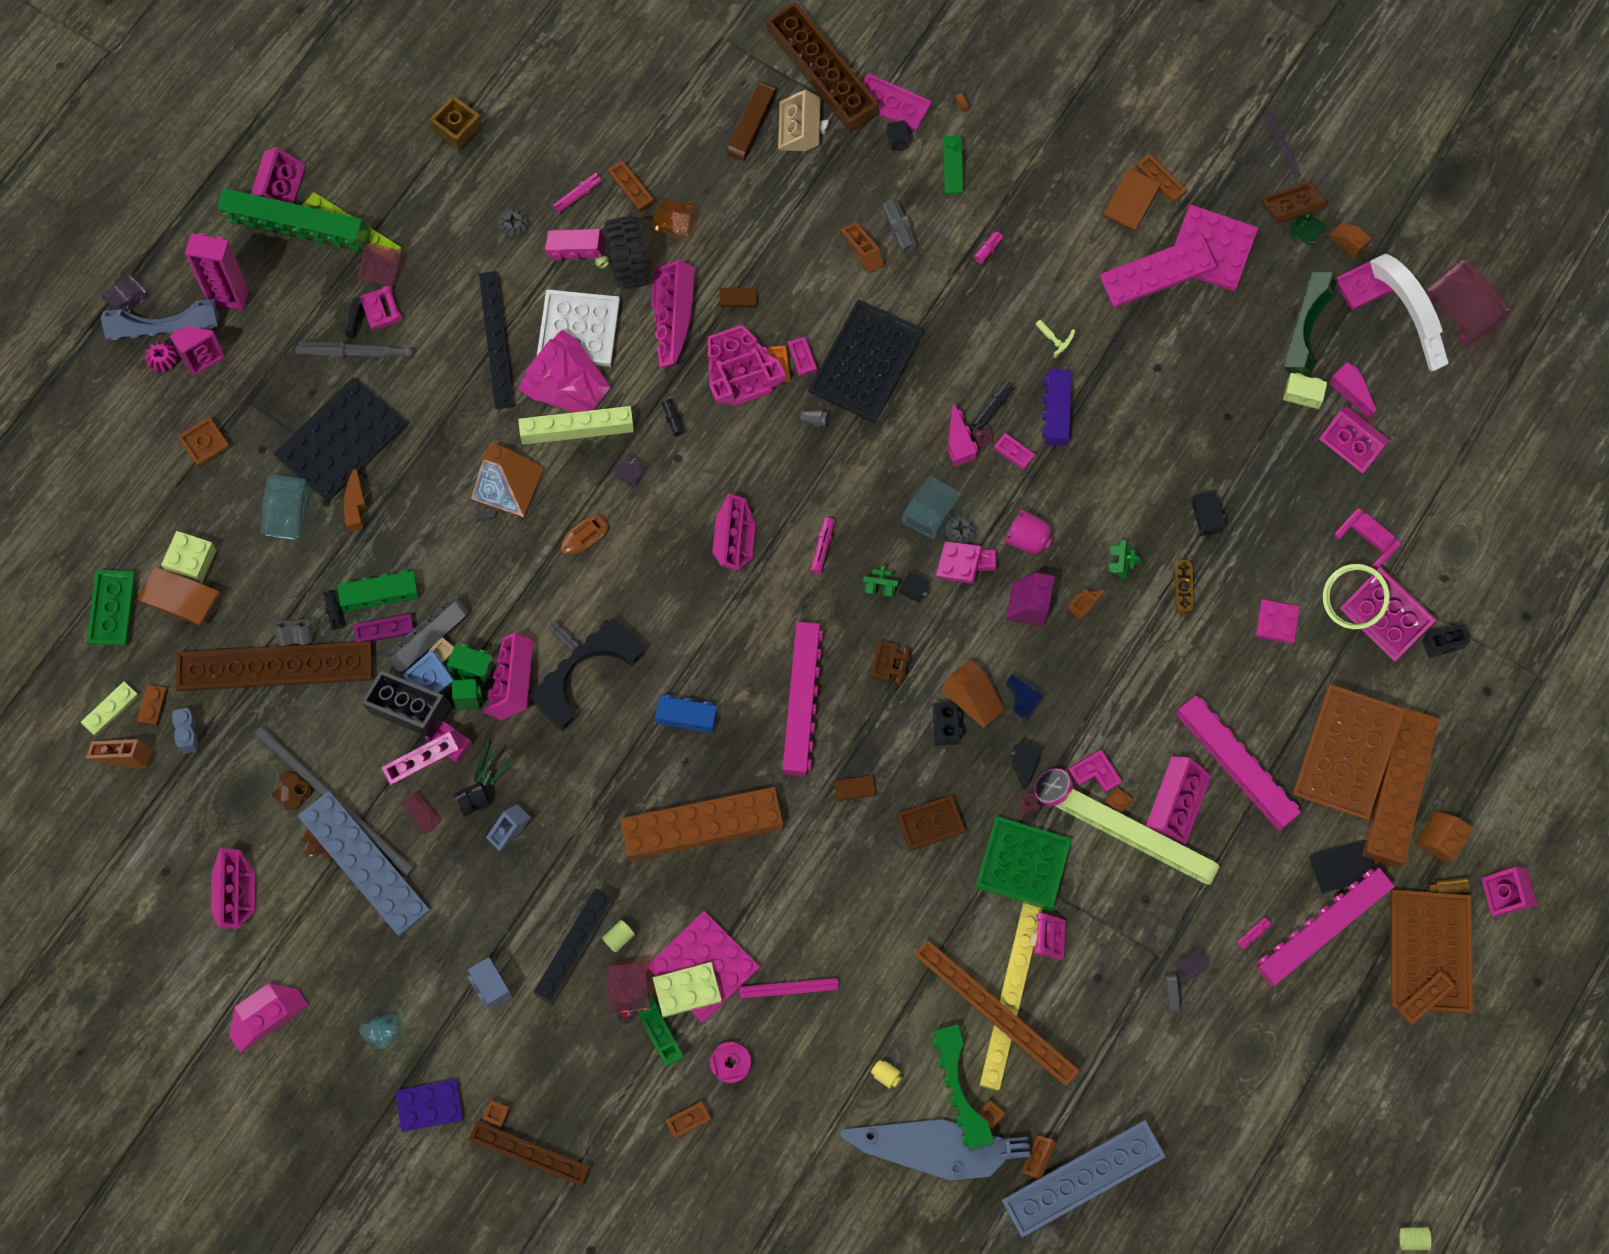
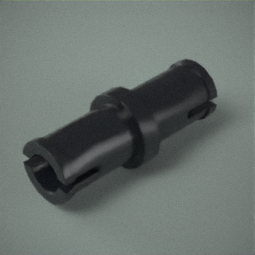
M672 399L664 400L661 404L666 414V422L669 423L674 437L684 434V430L680 422V414L676 411Z
M328 590V593L324 591L325 613L329 617L330 629L337 630V627L341 629L343 627L339 613L341 609L337 604L335 590Z

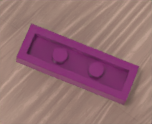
M411 614L353 624L356 642H374L406 636L413 630Z

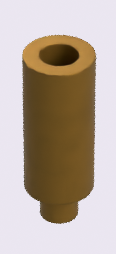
M1467 877L1435 881L1432 885H1428L1430 893L1452 894L1469 892L1470 890Z

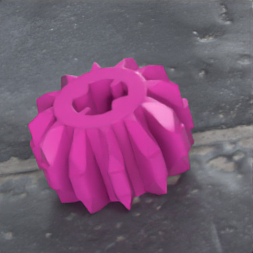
M157 341L155 346L150 344L151 349L145 351V361L148 363V367L154 369L155 372L161 369L165 373L166 368L172 370L171 364H176L177 362L175 359L177 358V353L174 351V347L168 345L166 341L162 344Z

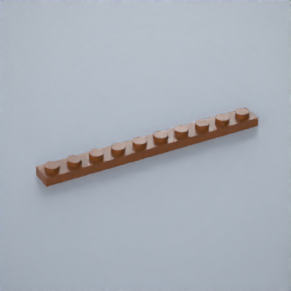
M926 940L914 953L918 960L1066 1088L1080 1073L1074 1065L931 942Z

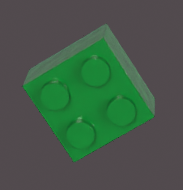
M455 644L447 663L449 672L454 678L460 680L476 679L477 685H481L484 688H488L496 668L489 652L473 650L467 644Z

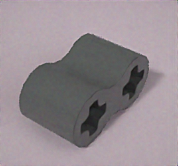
M283 620L274 624L276 642L280 646L290 644L305 645L313 641L311 622L309 620Z

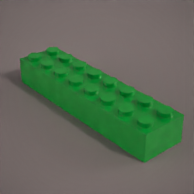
M225 188L222 190L217 207L222 216L234 225L242 223L252 229L260 227L262 230L270 233L278 231L284 236L295 235L301 240L309 238L319 244L327 242L337 248H342V246L348 247L349 250L359 252V250L366 251L371 234L370 228L359 218Z

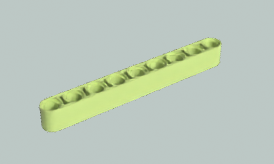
M1072 789L1071 793L1069 792L1068 798L1064 802L1055 805L1074 817L1202 883L1211 885L1220 868L1214 861Z

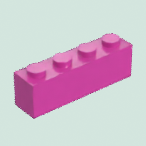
M453 730L381 768L390 785L464 748V745L456 730Z

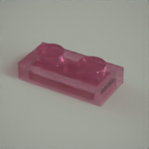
M414 792L401 802L402 807L424 834L440 824L439 819L417 792Z

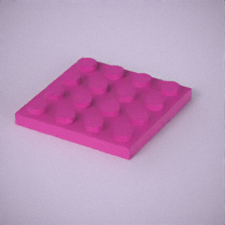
M1190 204L1175 245L1203 235L1215 262L1216 270L1195 278L1235 292L1258 227Z
M703 911L647 965V968L657 977L711 962L722 1002L690 1010L703 1024L760 969V966Z

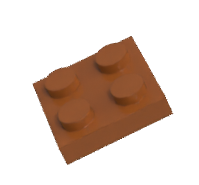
M210 417L177 436L197 467L202 466L230 448Z

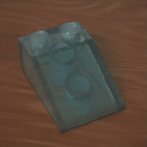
M268 474L264 490L260 535L298 540L309 491L306 479Z
M929 475L905 509L902 523L935 540L962 493Z

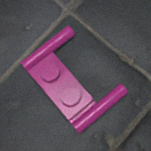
M1357 509L1334 533V537L1339 540L1352 527L1383 554L1372 565V568L1376 571L1401 546L1400 541L1394 539V535L1367 513L1363 514L1360 509Z

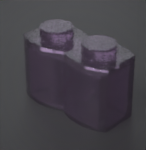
M129 274L121 279L116 286L106 291L102 298L112 310L122 309L129 313L133 305L140 304L145 300L147 292Z

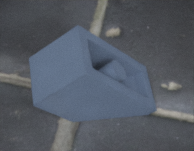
M517 804L502 813L486 838L501 851L524 829L531 817Z

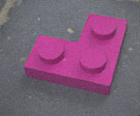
M1102 750L1068 769L1069 774L1078 787L1092 778L1096 779L1104 793L1122 784L1121 779Z

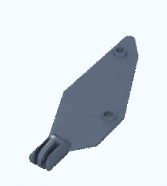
M943 1119L843 1129L840 1133L842 1139L866 1154L949 1181L990 1177L1007 1159L1031 1157V1152L1027 1151L1030 1149V1144L1025 1143L1029 1141V1137L1003 1139L992 1135L994 1140L992 1146L969 1152L968 1147H964L962 1143V1127H958L957 1124ZM872 1134L874 1139H867V1135Z

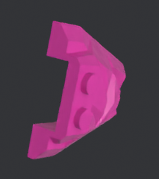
M743 325L708 336L709 386L716 403H730L732 406H737L770 394L772 387L779 385L786 378L779 360L776 357L773 358L765 347L757 343V339Z
M563 329L546 343L527 368L526 375L518 388L534 401H541L550 406H557L573 413L595 410L611 389L578 340Z

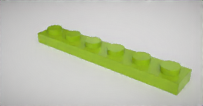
M314 192L303 204L305 207L352 217ZM370 228L371 234L366 249L391 264L402 251L401 247Z

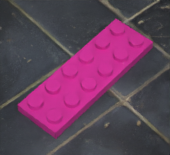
M1202 235L1100 274V279L1112 307L1116 308L1216 270V265Z

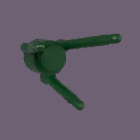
M490 740L486 743L473 779L486 788L489 784L493 786L495 780L514 762V758H511L492 777L493 772L488 769L497 753L496 750L492 752L485 767H483L491 743Z

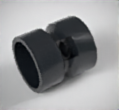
M480 783L470 786L468 791L463 789L454 793L463 817L474 813L476 808L481 810L489 806Z

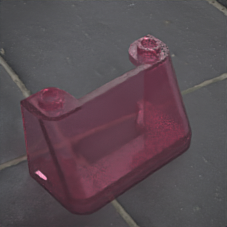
M1466 258L1456 262L1424 289L1432 305L1438 302L1459 326L1458 338L1468 348L1499 328L1510 312L1506 302Z

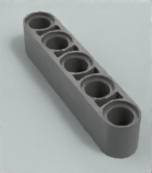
M457 595L450 597L386 654V658L398 672L405 670L468 614L469 610Z

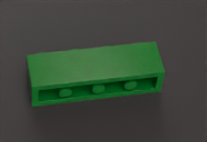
M404 570L394 575L383 574L378 578L365 577L361 581H344L342 584L337 585L340 606L343 612L419 599L414 571L410 572L409 570Z

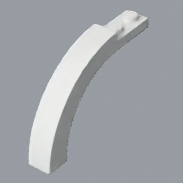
M1388 254L1371 260L1370 263L1374 277L1389 285L1408 309L1417 328L1429 370L1435 371L1449 364L1440 333L1443 332L1441 324L1430 299L1418 280L1400 261Z

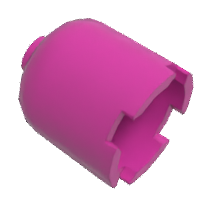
M1020 509L1018 514L1021 516L1018 515L1017 519L1015 518L1007 533L1010 538H1005L1004 542L1032 555L1040 553L1043 548L1048 549L1052 541L1049 538L1051 534L1049 524L1031 513Z

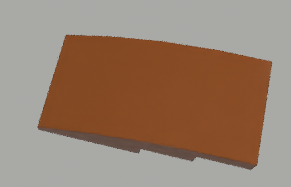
M155 567L136 600L168 616L172 615L201 627L220 593L203 584Z

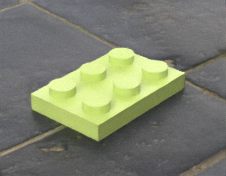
M711 962L653 977L663 1018L722 1002Z

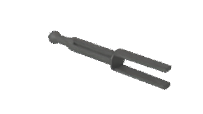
M298 341V346H296L297 354L341 356V358L345 355L375 357L402 355L410 358L414 354L411 347L400 349L383 345L346 344L344 341Z

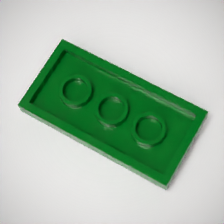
M96 570L86 642L88 645L127 646L136 576L134 571Z

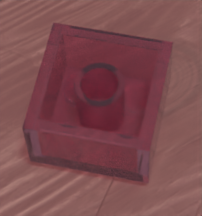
M646 962L606 967L607 1002L611 1014L651 1009L650 979Z

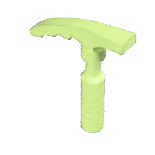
M1042 320L1035 324L1055 343L1056 347H1059L1054 352L1053 356L1055 358L1069 346L1075 333L1073 329L1068 339L1062 343Z

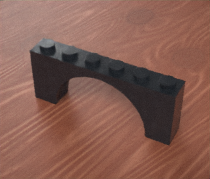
M613 617L609 621H604L595 634L591 633L582 646H577L568 659H563L554 672H549L544 677V681L539 686L535 685L529 692L530 701L561 732L576 720L575 713L570 709L565 699V686L570 673L577 665L592 657L611 656L633 667L646 654L645 648Z

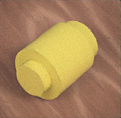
M879 1060L871 1071L874 1078L889 1089L892 1086L896 1088L902 1080V1077H900L901 1072L887 1061Z

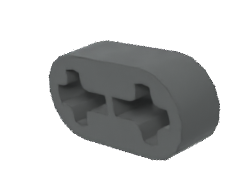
M1165 975V995L1168 1013H1179L1176 975Z

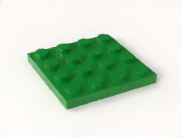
M996 816L975 888L1052 911L1072 839Z

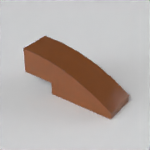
M357 470L352 471L345 491L344 517L349 533L364 529L360 512L367 510Z

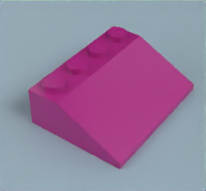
M1380 567L1377 571L1385 578L1390 590L1389 607L1379 622L1361 630L1391 659L1397 661L1438 620L1383 567ZM1372 575L1340 607L1355 624L1368 622L1381 611L1384 603V590L1380 581Z

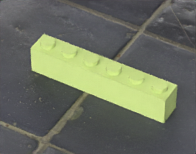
M631 406L518 419L522 445L634 432Z

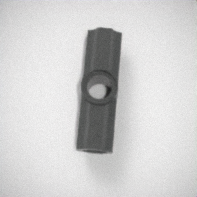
M897 199L887 200L882 208L888 219L890 232L893 237H896L902 253L912 252L917 248V244L911 233L909 219L906 215L904 216Z

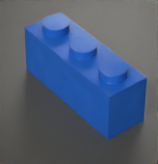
M672 695L659 696L655 722L661 725L713 733L717 706L706 701L697 703L689 698L680 700Z

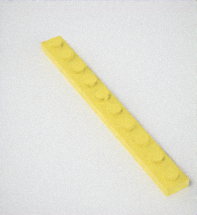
M1026 903L1022 905L999 1001L1015 1016L1018 1014L1033 947L1029 946L1033 931L1038 929L1036 914L1042 913V908ZM995 1025L993 1026L979 1086L999 1091L1011 1039Z

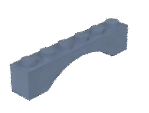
M215 299L196 301L184 312L164 319L141 318L122 309L103 311L101 316L105 339L111 338L112 340H118L126 336L136 338L143 334L154 336L161 332L172 334L186 326L213 329L218 325L219 321Z

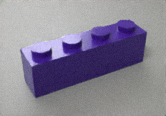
M1049 369L1047 376L1044 375L1043 387L1047 388L1046 393H1043V404H1046V410L1043 409L1042 421H1045V427H1042V438H1045V445L1067 446L1070 425L1071 370Z

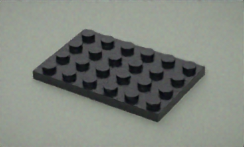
M858 299L808 388V392L875 423L924 330Z
M352 377L274 455L329 503L348 484L353 470H357L358 473L361 472L408 425L406 421L357 379Z

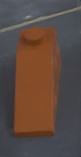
M857 222L840 229L859 264L867 273L883 266L880 248Z
M138 739L92 741L86 759L88 761L126 768H146L152 750Z

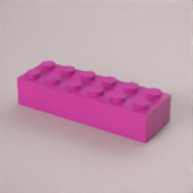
M191 233L185 255L205 299H215L216 306L244 311L249 289L229 241L223 237L214 238L208 237L203 233Z

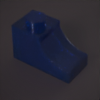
M1011 674L1006 682V686L1014 695L1015 702L1012 709H1014V712L1019 717L1029 719L1042 702L1043 695Z

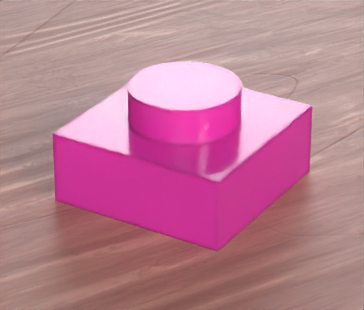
M982 550L977 571L997 570L996 550Z

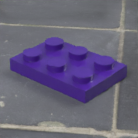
M456 1079L395 1091L401 1132L463 1121Z

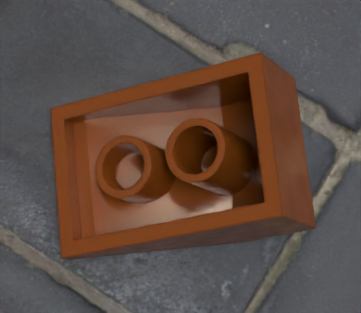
M971 659L951 674L941 688L944 694L983 728L1005 711L986 673Z

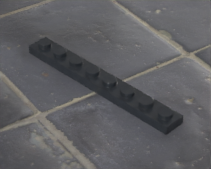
M497 271L479 273L495 410L512 408L514 404Z

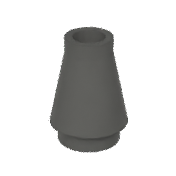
M824 409L802 410L800 416L801 422H806L820 428L823 426L827 427L829 413L825 412Z

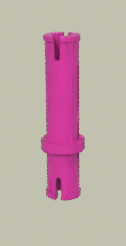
M594 173L584 182L581 181L579 186L553 204V208L558 210L557 213L561 214L562 211L583 195H588L591 189L601 183V178H597L598 174Z
M827 517L823 519L821 532L817 536L818 543L810 568V572L820 575L822 573L829 542L833 538L831 535L835 524L834 519ZM825 531H827L826 539L823 543ZM822 549L820 561H818L820 550Z

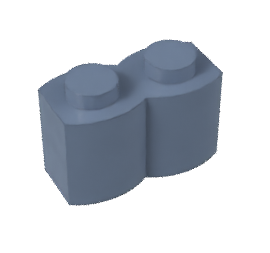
M188 708L174 710L172 722L176 728L174 734L176 745L183 754L196 752L199 747V740L195 734L197 726L195 717Z

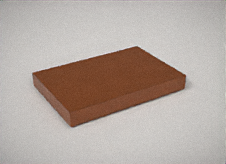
M1128 168L1103 216L1136 231L1161 183Z

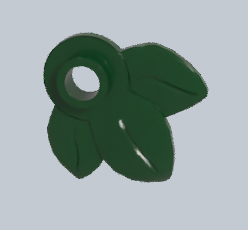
M1310 212L1297 216L1296 222L1290 227V237L1293 240L1301 237V240L1310 246L1315 243L1317 234L1326 232L1323 222L1314 219Z

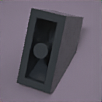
M1020 741L1018 747H1013L1010 757H1013L1011 765L1022 788L1026 790L1041 749Z

